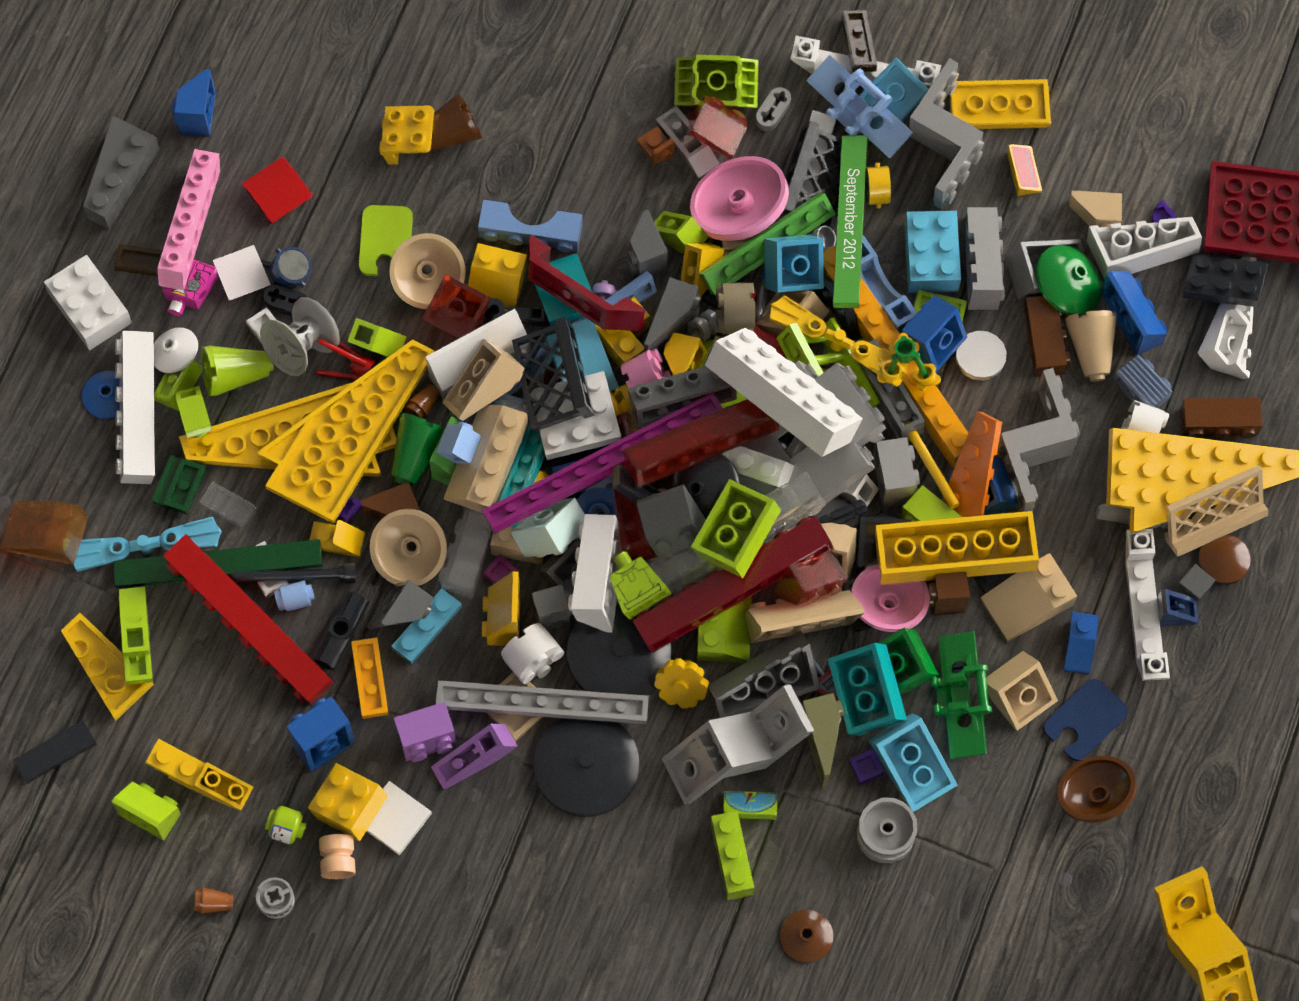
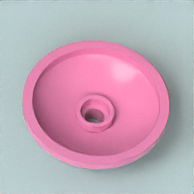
M878 564L861 572L852 587V594L864 607L865 613L860 617L861 620L881 631L897 632L904 627L910 629L920 623L928 611L930 594L924 581L881 585Z

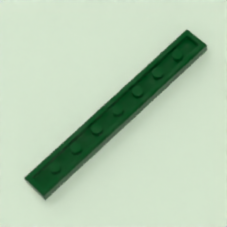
M320 539L203 551L227 576H230L233 572L281 571L323 567ZM164 556L114 561L116 588L181 582L187 579L181 573L175 576L165 566L169 561Z

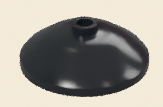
M697 449L684 454L675 462L668 475L666 490L684 485L705 519H707L728 480L731 479L741 484L736 467L725 455L710 449ZM697 483L700 486L698 493L694 490V486Z

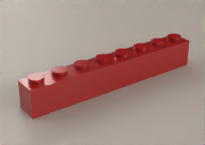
M186 534L163 555L169 561L165 566L175 576L181 573L187 579L183 584L193 594L199 591L205 597L201 602L211 612L217 609L223 615L219 620L229 630L235 627L240 633L237 638L248 649L253 646L259 652L256 657L266 667L271 664L277 670L274 675L284 685L289 682L295 688L292 693L302 703L307 700L313 705L334 684Z

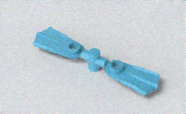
M209 517L169 528L161 534V537L148 538L146 535H141L137 540L129 541V543L121 537L74 540L69 559L74 564L76 571L79 572L123 560L129 555V552L141 550L143 554L149 555L154 551V548L161 546L168 551L185 534L200 549L217 548L222 531L217 526L214 518ZM169 536H176L173 542H167ZM116 545H122L120 551L115 552L113 550Z

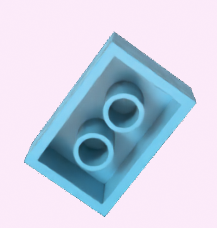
M957 211L906 212L904 228L908 293H917L918 290L931 293L958 292L961 282Z

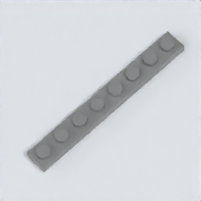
M438 681L436 704L445 702L447 710L647 724L649 696L452 681Z

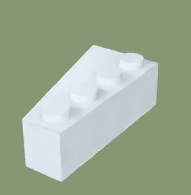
M1193 217L1162 219L1157 223L1139 221L1134 225L1121 226V223L1110 224V227L1098 228V225L1089 226L1087 243L1104 280L1106 274L1110 271H1130L1133 274L1199 253L1202 240Z

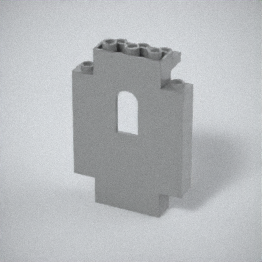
M799 360L794 363L799 370L811 376L817 384L825 390L832 392L835 398L846 406L851 407L857 415L863 418L851 443L823 457L810 447H806L793 458H790L778 440L788 430L748 399L701 432L794 465L786 490L739 474L741 485L775 500L781 509L767 535L768 538L772 539L774 530L794 528L800 520L809 517L875 468L871 462L874 459L872 454L865 446L863 448L862 446L869 441L876 444V442L885 439L881 433L886 429L882 423L885 419L876 407L872 408L868 400L871 398L862 386L859 388L854 382L857 377L849 366L844 367L836 363L818 376L809 363L806 365Z

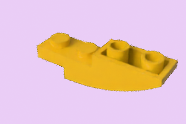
M160 739L156 742L145 763L168 775L169 779L239 811L242 810L253 789V786L208 762L205 764Z

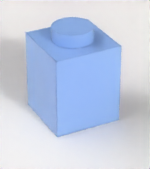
M464 422L447 424L437 453L453 463L471 464L481 435L473 431V426Z

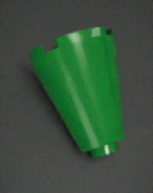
M407 413L401 415L391 475L395 477V483L400 485L407 482L409 484H416L429 465V460L445 428L435 423H428L425 419Z

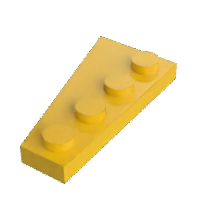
M81 613L61 630L115 721L154 685L153 682L126 685L123 653Z

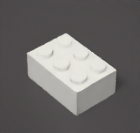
M87 255L44 281L48 294L89 351L132 324L127 309Z

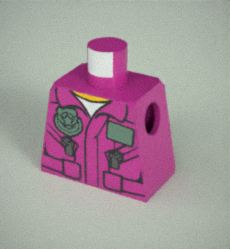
M193 260L184 290L168 287L162 288L165 299L171 301L167 311L174 316L181 317L186 306L199 309L218 280L219 276L216 267Z

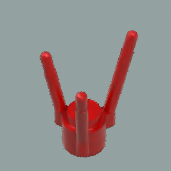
M322 339L318 340L319 344L352 360L349 370L353 371V374L317 370V375L356 381L374 368V360L362 355L343 342H339L338 346L341 347L339 348Z

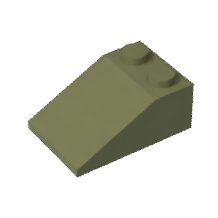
M834 693L804 700L802 703V708L814 729L807 736V741L822 789H826L828 786L839 725L842 723L841 716L844 715L841 701L835 700Z

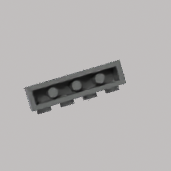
M706 366L628 388L629 405L639 427L651 424L710 393L715 395L720 404L737 399V390Z

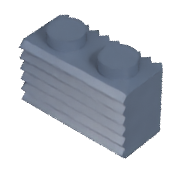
M1139 355L1121 367L1115 373L1113 379L1114 383L1120 387L1132 402L1136 400L1155 408H1159L1168 401L1173 392L1169 381L1164 377L1160 378L1154 372L1153 364L1146 358L1143 360Z

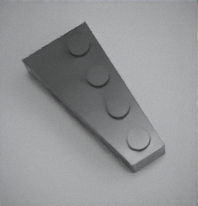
M115 116L112 117L83 205L88 220L108 230L110 229L160 150L156 136Z

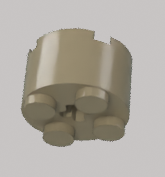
M722 283L721 285H716V301H718V308H721V310H716L718 333L723 335L733 334L744 328L754 332L755 301L751 298V293H754L753 283Z

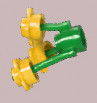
M900 333L895 343L889 346V352L893 354L891 360L880 362V373L876 377L880 383L885 382L893 386H899L902 383L900 376L904 372V368L898 362L910 363L914 360L918 367L913 371L912 377L917 381L916 387L918 390L924 391L927 387L939 384L941 378L936 374V366L934 364L922 363L920 353H918L919 344L913 342L906 333Z

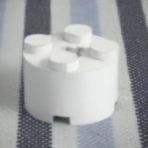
M1134 400L1128 410L1132 412V415H1128L1127 419H1124L1121 429L1160 433L1161 427L1164 428L1166 426L1169 414L1161 409Z
M541 623L533 624L524 629L525 635L519 639L515 636L501 652L505 663L523 684H527L535 676L539 678L546 676L552 669L550 665L560 659L565 653Z

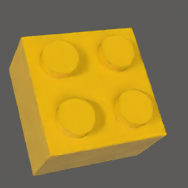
M336 763L308 806V809L317 820L360 841L388 796L379 784Z

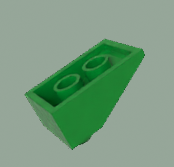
M904 627L879 642V644L887 646L900 696L930 681V677H937L939 675L915 629Z

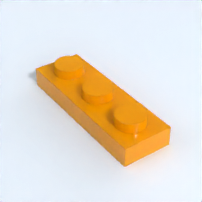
M370 638L351 641L362 718L389 715L378 639Z

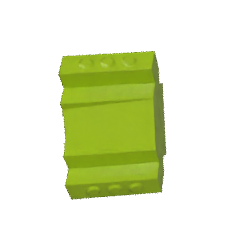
M696 55L693 57L676 58L675 106L757 108L758 60L723 55Z

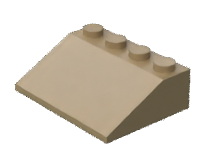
M841 588L826 590V595L817 596L816 592L803 594L801 599L791 601V597L775 600L776 604L766 606L765 602L751 604V609H748L744 614L750 643H757L792 636L799 631L804 634L851 625L865 611L864 607L850 590L842 591Z

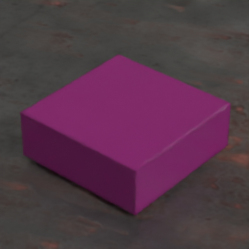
M499 555L483 572V577L492 584H495L512 572H518L519 574V570Z

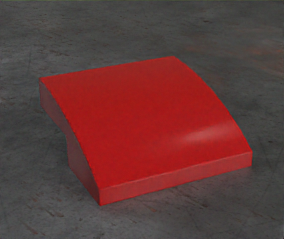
M281 157L242 183V186L255 205L259 206L270 224L313 197L302 179L284 157Z

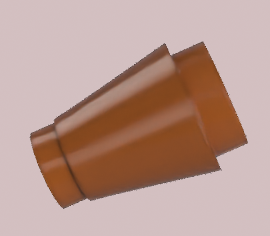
M429 384L407 401V406L404 408L405 412L426 419L440 396V391L435 386Z
M202 887V890L195 889L194 911H200V914L232 910L233 894Z

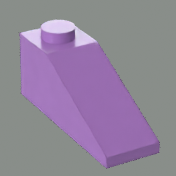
M490 724L431 766L443 789H447L497 762L518 746L505 724Z

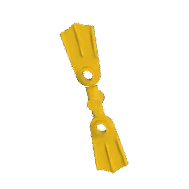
M785 295L771 304L769 321L785 328L789 324L797 323L803 335L810 338H820L823 336L830 341V348L834 351H841L843 348L851 349L852 358L876 374L880 373V362L891 360L893 354H890L889 350L865 341L854 343V341L846 338V333L842 329L833 331L827 328L826 330V324L822 319ZM811 324H817L819 328L813 329ZM864 348L867 353H860L858 349ZM898 362L904 368V372L900 376L902 378L907 374V363Z

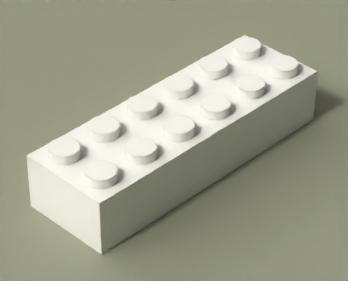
M746 328L717 340L706 361V367L821 457L851 443L863 419L851 407L846 406L835 398L832 392L825 390L811 376L803 373L793 362L786 360L776 352L774 347L767 345L753 331Z

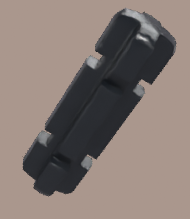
M859 499L853 502L852 506L848 504L831 512L830 516L826 514L818 520L821 524L835 523L841 525L855 519L856 515L866 514L868 510L865 502Z

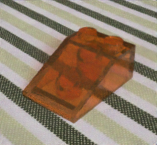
M15 501L0 549L2 551L74 564L88 521V515L80 505L59 501Z

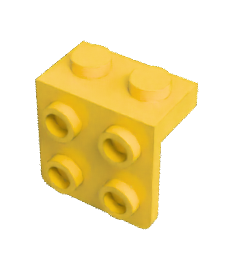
M432 106L385 107V115L382 120L383 134L379 150L388 165L398 164L399 153H427L430 151L434 109Z

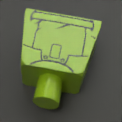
M622 552L613 559L619 570L611 574L610 579L622 612L629 620L672 594L642 557L632 561L627 552Z

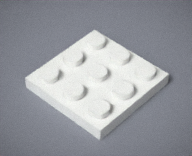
M604 371L585 376L595 416L586 419L583 416H579L540 430L547 460L609 445L622 439ZM567 380L556 383L553 388L563 392L567 385ZM542 387L535 388L531 393V397L539 400L545 389ZM550 392L544 404L553 408L559 396ZM565 399L558 411L565 413L574 410L572 402ZM541 407L536 415L537 422L545 420L550 411Z

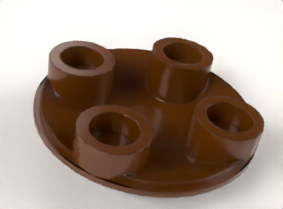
M1227 534L1201 546L1199 564L1201 569L1213 577L1216 582L1236 583L1249 569L1250 553L1240 539Z

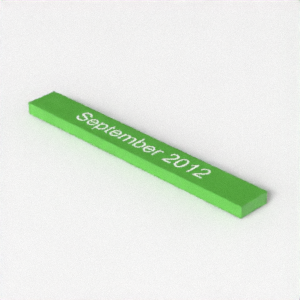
M842 136L834 308H859L867 136Z

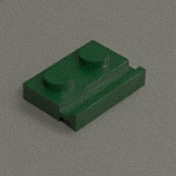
M170 455L153 495L152 503L188 515L207 470L206 466Z

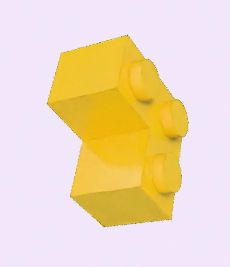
M635 297L631 299L633 302L637 303L642 307V305L637 301ZM646 310L643 329L640 331L606 330L595 324L604 350L620 369L622 364L644 353V346L636 337L650 327V315Z

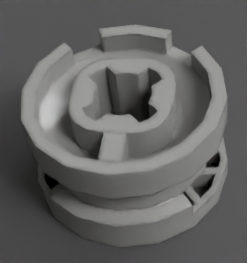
M276 877L268 878L257 888L256 903L262 914L268 918H283L293 909L295 903L294 893L289 883Z

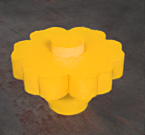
M678 658L668 660L665 667L658 669L654 685L660 689L659 697L665 700L669 705L678 703L681 708L685 709L695 707L698 700L705 698L709 681L703 678L704 670L698 667L696 663Z

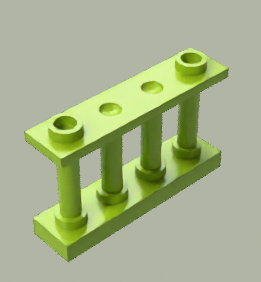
M830 318L826 323V330L827 328L833 331L840 329L835 318ZM797 323L789 324L776 338L787 360L793 363L799 360L806 365L809 363L818 376L823 373L819 365L839 363L844 367L849 366L857 377L854 382L859 388L862 386L869 394L871 399L868 402L871 407L875 408L880 403L860 364L852 358L851 349L843 348L841 351H834L830 348V341L823 336L820 338H810L803 335ZM823 342L829 354L814 356L808 344Z

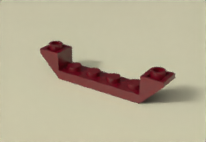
M533 235L529 237L527 252L529 281L602 329L640 331L643 329L645 315L643 307L627 297L611 305L549 264L551 247Z

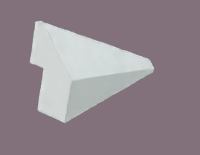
M1242 256L1241 260L1256 261V258ZM1220 303L1198 351L1200 357L1211 369L1241 379L1249 378L1250 372L1246 370V359L1251 357V350L1247 349L1248 335L1252 334L1253 307Z

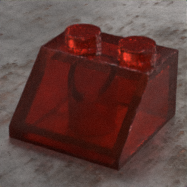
M704 95L689 118V134L729 159L733 158L747 129V120L738 110L733 109L731 111L724 107V103L714 96L709 98Z
M445 274L422 320L458 340L481 326L491 297Z
M829 552L790 566L772 593L775 597L794 605L805 602L811 604L821 596L827 594L828 596H833L842 590L841 586L848 577L833 552Z

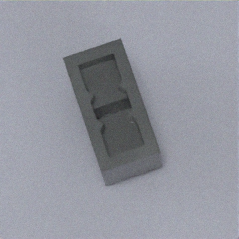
M562 585L532 593V604L536 621L541 623L547 631L570 625V616L574 615L568 607L570 593L564 592Z

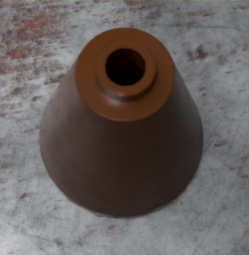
M460 93L451 98L434 113L431 149L429 152L482 138L479 128L475 126V119Z

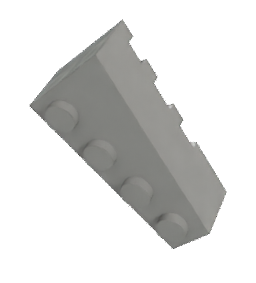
M967 207L965 243L968 310H998L1000 301H1004L1005 288L1002 280L1004 264L1001 263L1003 240L999 239V232L1002 231V217H998L997 207Z

